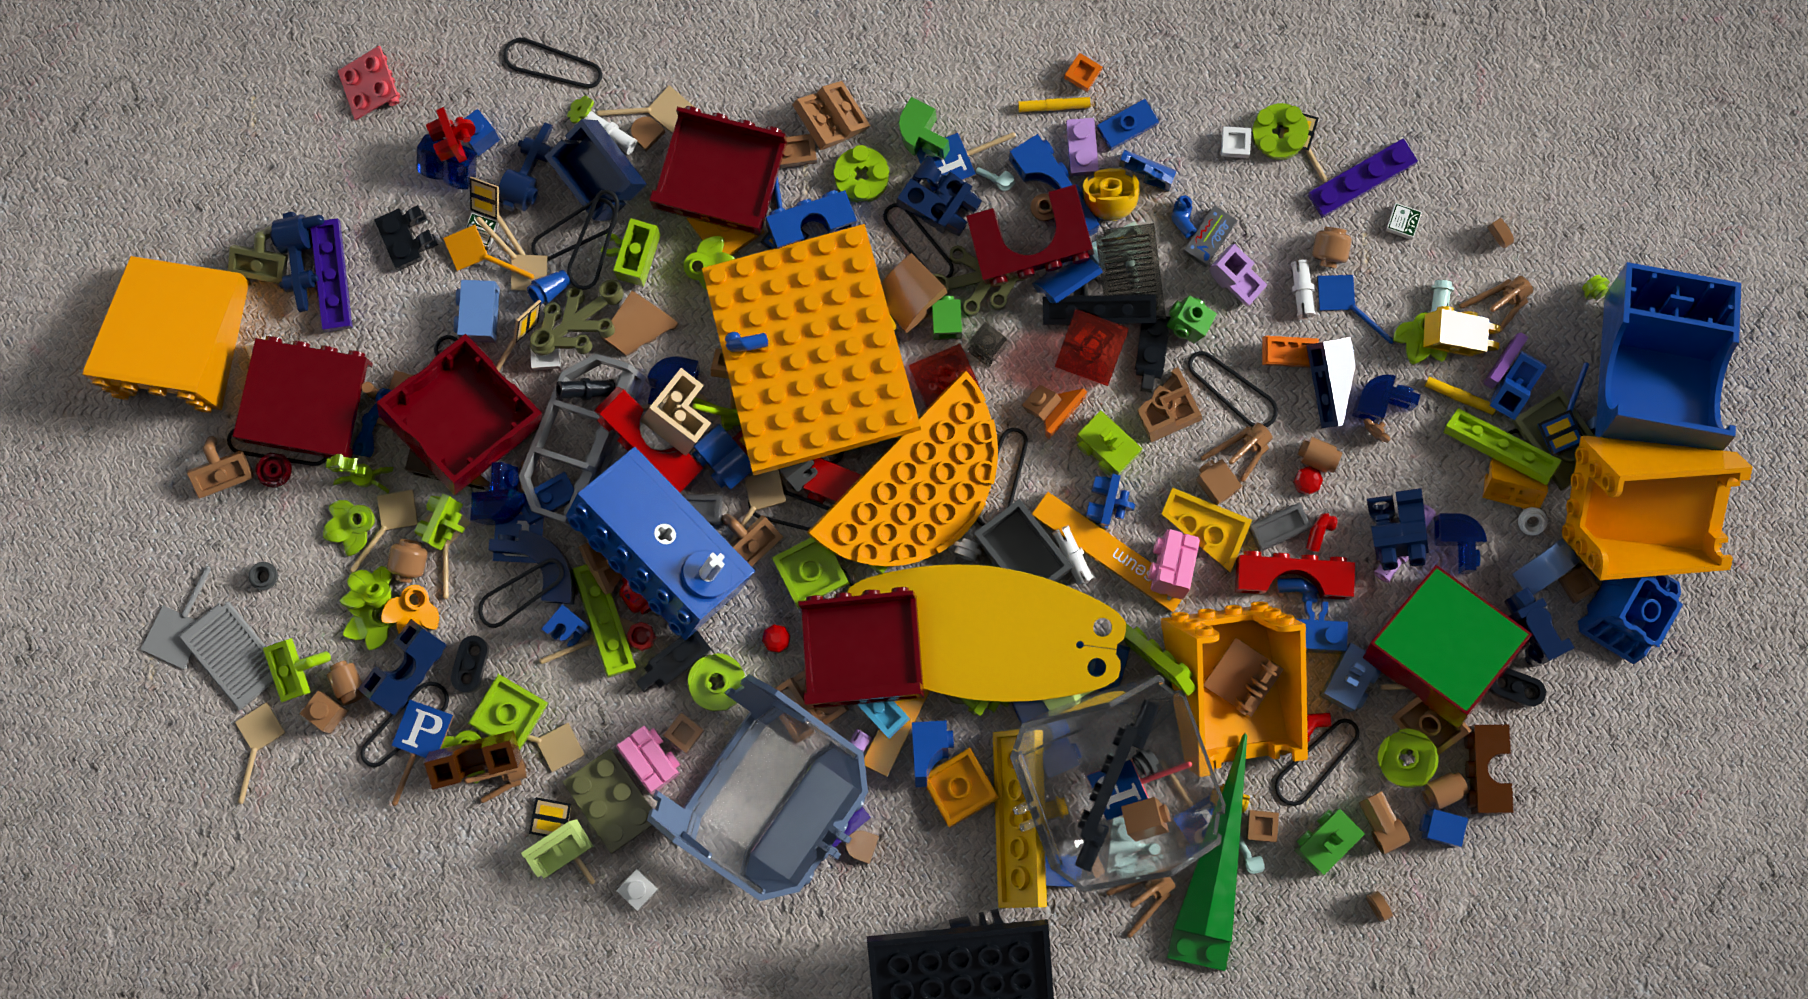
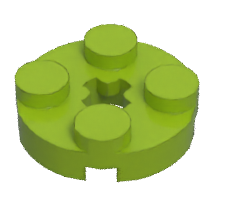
M1285 103L1272 104L1262 109L1254 121L1252 130L1254 144L1258 150L1260 149L1262 153L1271 159H1290L1298 154L1307 142L1309 133L1308 122L1299 107ZM1278 125H1283V128H1287L1288 132L1284 133V138H1279L1278 134H1273L1272 130L1277 129Z
M858 145L853 149L847 150L839 157L835 164L834 178L836 187L839 192L845 190L849 201L871 202L878 199L887 189L889 181V167L885 158L878 151L867 148L864 145ZM858 169L867 170L868 179L864 180L861 178L856 180V171Z
M722 653L708 655L696 661L688 675L689 691L693 700L702 708L714 712L727 711L735 706L737 702L724 694V692L729 688L734 690L742 686L740 684L741 680L746 675L740 664L731 656ZM718 675H722V682L725 683L724 687L712 690L713 684L709 682L710 678H717Z
M1408 728L1398 730L1399 732L1386 737L1378 751V763L1384 776L1393 784L1403 788L1421 787L1427 784L1438 766L1437 748L1424 733ZM1408 751H1413L1414 763L1404 766L1405 762L1401 759V755H1407Z

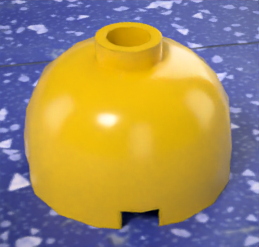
M1108 168L1094 172V177L1089 181L1088 177L1084 180L1083 196L1085 204L1092 214L1100 219L1107 221L1122 219L1128 216L1137 205L1139 181L1134 174L1133 178L1126 175V170Z

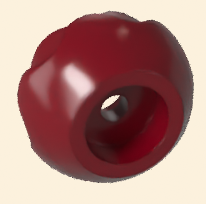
M272 452L265 454L256 464L255 468L259 482L264 486L272 488L284 485L290 479L292 473L291 463L288 458L283 454ZM274 468L277 469L275 473L272 472Z

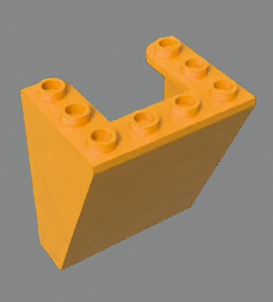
M130 256L84 367L83 375L91 379L93 385L102 387V391L112 393L111 396L117 399L129 400V396H136L138 388L148 389V393L156 396L165 397L167 393L177 394V398L186 400V404L195 406L194 410L211 413L212 409L222 410L249 280L237 272Z
M1593 436L1580 437L1579 447L1575 452L1576 465L1575 471L1571 476L1572 488L1570 499L1566 503L1567 516L1566 522L1562 526V537L1599 580L1731 569L1733 557L1731 555H1723L1720 551L1722 543H1728L1729 539L1722 531L1730 489L1731 487L1740 486L1741 481L1750 480L1753 469L1741 455L1732 451Z
M1262 601L1252 602L1249 607L1227 605L1224 607V610L1219 611L1205 608L1199 609L1197 614L1175 612L1171 614V617L1161 618L1165 649L1174 656L1178 664L1182 662L1189 668L1193 674L1190 679L1197 688L1187 696L1172 683L1186 762L1192 763L1189 769L1199 776L1213 775L1214 768H1221V763L1233 761L1241 736L1244 733L1247 734L1246 759L1270 756L1276 760L1280 759V755L1291 753L1294 762L1308 760L1305 623L1295 619L1293 615L1281 612V609L1273 608L1267 602ZM1235 637L1284 669L1252 716L1240 713L1234 705L1204 687V682Z

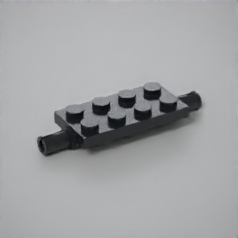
M1144 699L1135 722L1126 724L1125 729L1118 728L1112 742L1113 745L1117 746L1114 755L1107 754L1101 768V772L1105 774L1102 783L1095 782L1089 800L1093 801L1090 811L1084 809L1077 828L1082 829L1080 837L1084 839V843L1075 862L1077 867L1091 872L1109 831V827L1100 823V820L1131 747L1143 750L1160 705Z

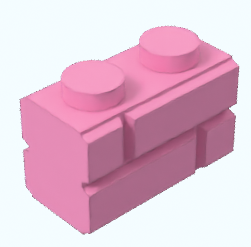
M1169 529L1162 538H1157L1153 553L1157 554L1156 563L1152 562L1148 573V579L1152 580V591L1184 599L1191 586L1200 541L1198 537L1188 534L1183 535L1181 532Z
M642 726L616 747L648 792L654 794L655 790H660L680 775L677 767L681 764L671 751L667 754L660 746L664 741L655 728L649 731L646 726Z

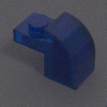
M673 356L657 362L647 376L649 386L655 387L650 390L648 404H653L680 368L698 380L700 373L699 361Z
M1380 375L1370 380L1360 391L1352 416L1363 420L1369 418L1374 423L1379 424L1385 418L1388 404L1412 411L1418 405L1421 394L1415 393L1414 389L1408 386L1397 385V387H1394L1396 375Z
M492 462L490 491L472 492L470 521L488 526L505 524L517 517L526 499L524 493L517 491L519 481L518 467L504 462Z
M1439 513L1434 517L1435 546L1458 547V574H1471L1476 571L1477 567L1480 566L1481 559L1480 551L1476 549V546H1481L1487 542L1486 533L1481 524L1471 516L1461 513Z

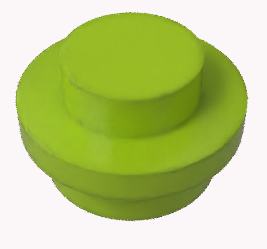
M1600 274L1593 276L1582 287V290L1585 292L1584 297L1587 300L1602 298L1608 291L1607 286L1610 281L1606 277L1602 278Z

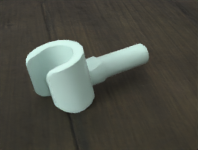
M980 167L976 169V174L991 180L1003 192L1008 191L1015 184L1014 176L1008 171H1004L1000 176H997Z
M1240 835L1239 848L1245 858L1246 870L1251 874L1263 872L1265 866L1262 856L1252 857L1251 852Z

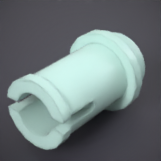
M1435 280L1434 285L1431 286V290L1434 291L1431 312L1436 311L1437 307L1449 306L1450 293L1454 292V288L1451 287V281Z

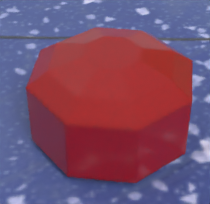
M1308 466L1297 471L1293 483L1297 492L1309 496L1320 490L1323 479L1319 470Z
M644 622L631 625L626 635L630 646L639 651L652 648L656 640L653 627Z
M773 624L764 630L762 642L769 652L779 654L789 647L791 636L784 626Z

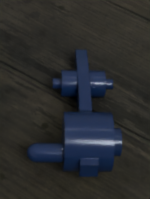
M545 122L535 140L529 137H525L523 141L519 140L520 152L527 155L519 172L508 169L499 183V202L503 203L504 209L514 212L515 208L526 211L530 204L533 205L538 195V189H536L537 180L530 177L538 160L548 162L545 155L553 146L546 144L553 125Z
M294 212L283 213V218L272 222L270 236L277 250L281 254L289 253L291 274L283 276L279 286L281 289L284 288L287 293L294 292L297 310L305 312L308 311L307 289L315 287L316 281H319V278L311 270L304 271L301 251L312 247L311 228L323 225L325 220L322 215L305 217L303 214L297 215Z

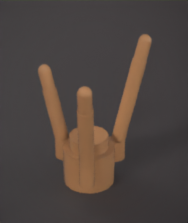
M1518 276L1512 281L1507 279L1502 284L1459 304V308L1463 309L1504 290V297L1490 308V311H1496L1507 302L1512 305L1516 303V305L1499 325V333H1501L1517 312L1528 303L1527 297L1533 293V287L1523 276Z
M1257 422L1252 428L1247 426L1239 434L1202 455L1201 460L1205 461L1244 438V446L1229 460V464H1234L1248 450L1252 452L1257 450L1240 478L1244 482L1261 456L1269 449L1267 444L1273 439V436L1264 425Z
M521 758L518 768L489 775V772L465 778L464 783L468 784L497 776H502L503 781L509 780L508 783L482 797L480 802L485 803L512 787L522 785L521 779L527 778L523 758Z
M1164 869L1156 873L1154 870H1151L1141 877L1107 890L1106 894L1111 896L1148 881L1145 884L1147 891L1130 903L1131 908H1135L1150 896L1154 899L1159 897L1127 933L1128 938H1131L1158 907L1171 897L1169 892L1176 888L1173 880Z

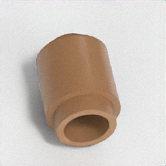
M1311 436L1309 441L1303 440L1297 455L1302 457L1300 462L1324 473L1327 471L1334 473L1341 459L1342 452L1338 451L1336 446Z
M346 660L330 667L331 671L327 674V678L337 700H341L343 706L357 702L365 697L358 690L362 681L354 663L347 664Z
M1449 772L1427 782L1424 785L1425 790L1422 791L1426 804L1429 807L1433 806L1436 810L1462 800L1464 795L1469 793L1467 783L1459 772L1454 774Z

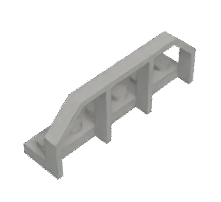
M594 354L561 372L558 381L562 382L571 381L604 364L623 370V373L617 379V386L623 388L637 401L646 377L629 363ZM555 386L518 477L531 511L540 516L561 522L573 529L566 517L570 506L578 492L611 466L619 446L617 439L620 436L613 429L607 432L600 425L596 431V439L592 449L586 455L585 462L543 449L559 409L597 421L599 419V416L594 411L562 402L563 399H558L556 396ZM540 456L583 470L581 476L575 482V491L570 503L565 507L563 515L541 508L535 494L531 477Z

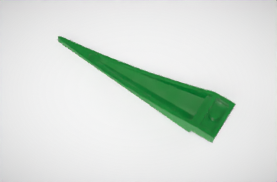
M1246 733L1241 736L1210 828L1173 925L1166 957L1226 971L1233 935L1247 747Z

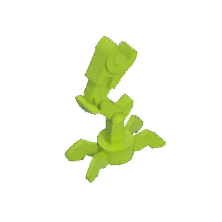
M336 454L331 459H327L326 468L329 470L350 473V476H343L334 480L333 485L352 481L357 486L364 488L373 484L389 494V489L375 481V476L393 472L394 467H381L373 470L366 464H357L358 458H346L341 454Z

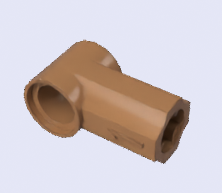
M1382 791L1358 802L1373 830L1371 831L1373 840L1383 855L1410 842L1405 826L1398 818L1396 819Z

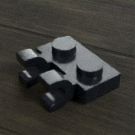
M419 205L410 208L405 214L398 208L374 219L397 271L422 261L423 257L420 252L439 245L435 235L431 234L429 229L420 233L414 239L410 228L428 221L424 210H421Z

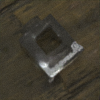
M984 322L970 340V347L967 352L990 368L1005 349L1008 338Z

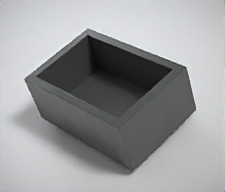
M1020 498L974 532L973 539L995 567L1021 571L1058 582L1072 570L1073 566Z

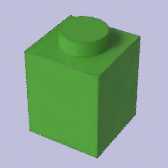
M943 296L932 305L933 339H962L960 299H954L953 296Z

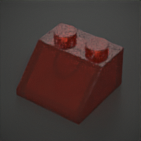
M1076 309L1055 367L1108 386L1129 328Z

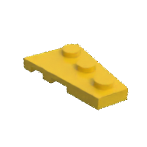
M1172 487L1161 514L1184 534L1198 537L1200 539L1199 546L1231 573L1252 519Z

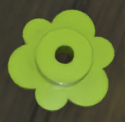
M586 95L581 99H576L571 104V110L568 112L567 117L573 124L578 123L581 119L587 117L594 101Z

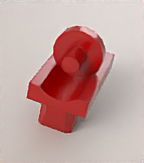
M444 107L437 109L438 119L426 124L427 130L434 142L446 137V139L433 144L437 156L441 161L454 156L459 163L467 160L460 140H463L465 143L471 140L476 131L474 123L469 119H463V117H457L455 119L456 122L453 123L452 120H449Z

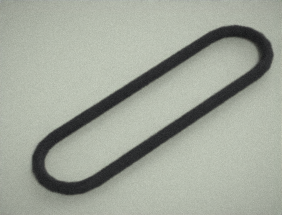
M896 203L889 205L883 213V220L885 224L897 237V239L902 243L906 250L909 253H912L923 264V262L918 258V256L913 252L909 245L904 241V239L899 235V233L888 221L887 214L889 210L894 207H898L896 206ZM906 210L905 212L949 264L950 271L946 278H951L954 272L952 261L916 217Z

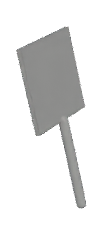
M206 566L182 614L164 605L162 606L141 650L185 670L192 653L178 636L196 622V620L187 616L211 571L210 566Z

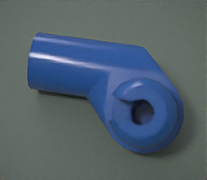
M1183 195L1175 202L1171 219L1185 238H1190L1197 232V229L1189 220L1192 211V200L1189 196Z
M730 332L725 337L726 347L731 352L750 351L768 347V338L765 333L740 337L738 332Z
M1303 578L1278 579L1279 593L1298 592L1303 594L1302 601L1304 603L1305 601H1312V604L1318 601V588Z

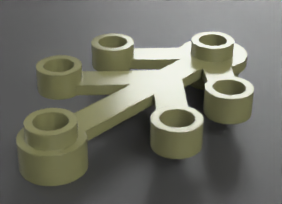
M957 245L950 250V260L954 264L962 263L976 272L946 278L942 274L933 275L945 286L947 292L948 290L979 283L971 298L967 299L963 304L964 313L969 317H974L979 313L980 303L990 289L991 284L986 285L983 281L978 259L967 253L962 246ZM960 251L963 253V257L956 259L953 257V253ZM1018 276L1007 279L1008 283L1002 285L998 292L992 294L990 298L991 307L995 310L1004 309L1007 305V297L1016 282L1026 279H1019ZM996 297H1001L1004 303L996 305L993 300ZM970 303L975 304L977 307L973 312L968 311L966 308Z
M614 279L604 281L599 287L600 296L578 312V305L583 303L585 295L581 289H577L575 286L570 287L566 292L568 299L562 323L555 328L554 323L562 317L563 312L556 302H550L545 305L542 328L534 331L530 337V348L532 351L541 356L548 355L555 349H576L579 354H586L592 349V343L587 335H579L576 338L563 336L568 332H598L603 338L612 336L615 332V327L610 319H586L607 304L617 305L622 301L624 291L620 283Z

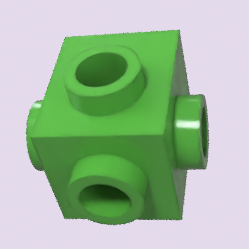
M1189 295L1181 302L1177 300L1168 313L1171 318L1166 326L1172 329L1176 336L1187 339L1195 344L1206 336L1217 313L1205 306L1202 300Z

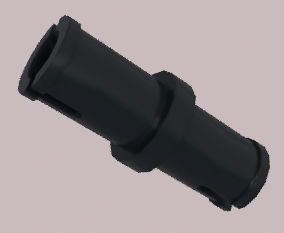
M581 378L580 381H558L556 383V396L558 399L581 398L582 400H590L591 397H608L616 387L613 379L590 380L589 378Z

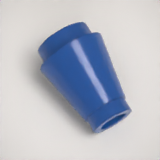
M560 270L559 272L532 280L531 285L527 287L528 294L534 303L540 300L541 305H547L571 284L570 278L564 270Z

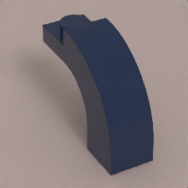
M519 530L518 541H515L516 536L498 535V539H489L488 550L493 553L525 555L534 559L537 564L549 558H555L560 561L564 569L563 578L557 586L541 597V601L574 605L575 579L572 568L566 556L556 545L541 535L526 530ZM548 563L540 568L543 575L542 590L555 582L559 577V567L555 563Z

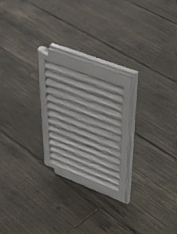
M226 602L223 607L218 603L178 636L239 711L274 683L263 651L266 645L230 602Z

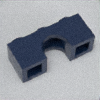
M412 619L409 620L394 640V643L404 652L402 664L396 670L389 672L375 666L358 688L367 698L394 716L406 704L409 695L424 680L427 671L441 657L443 650L447 646L442 640Z

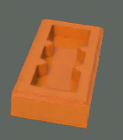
M1264 336L1262 337V365L1310 368L1306 345L1319 343V339Z

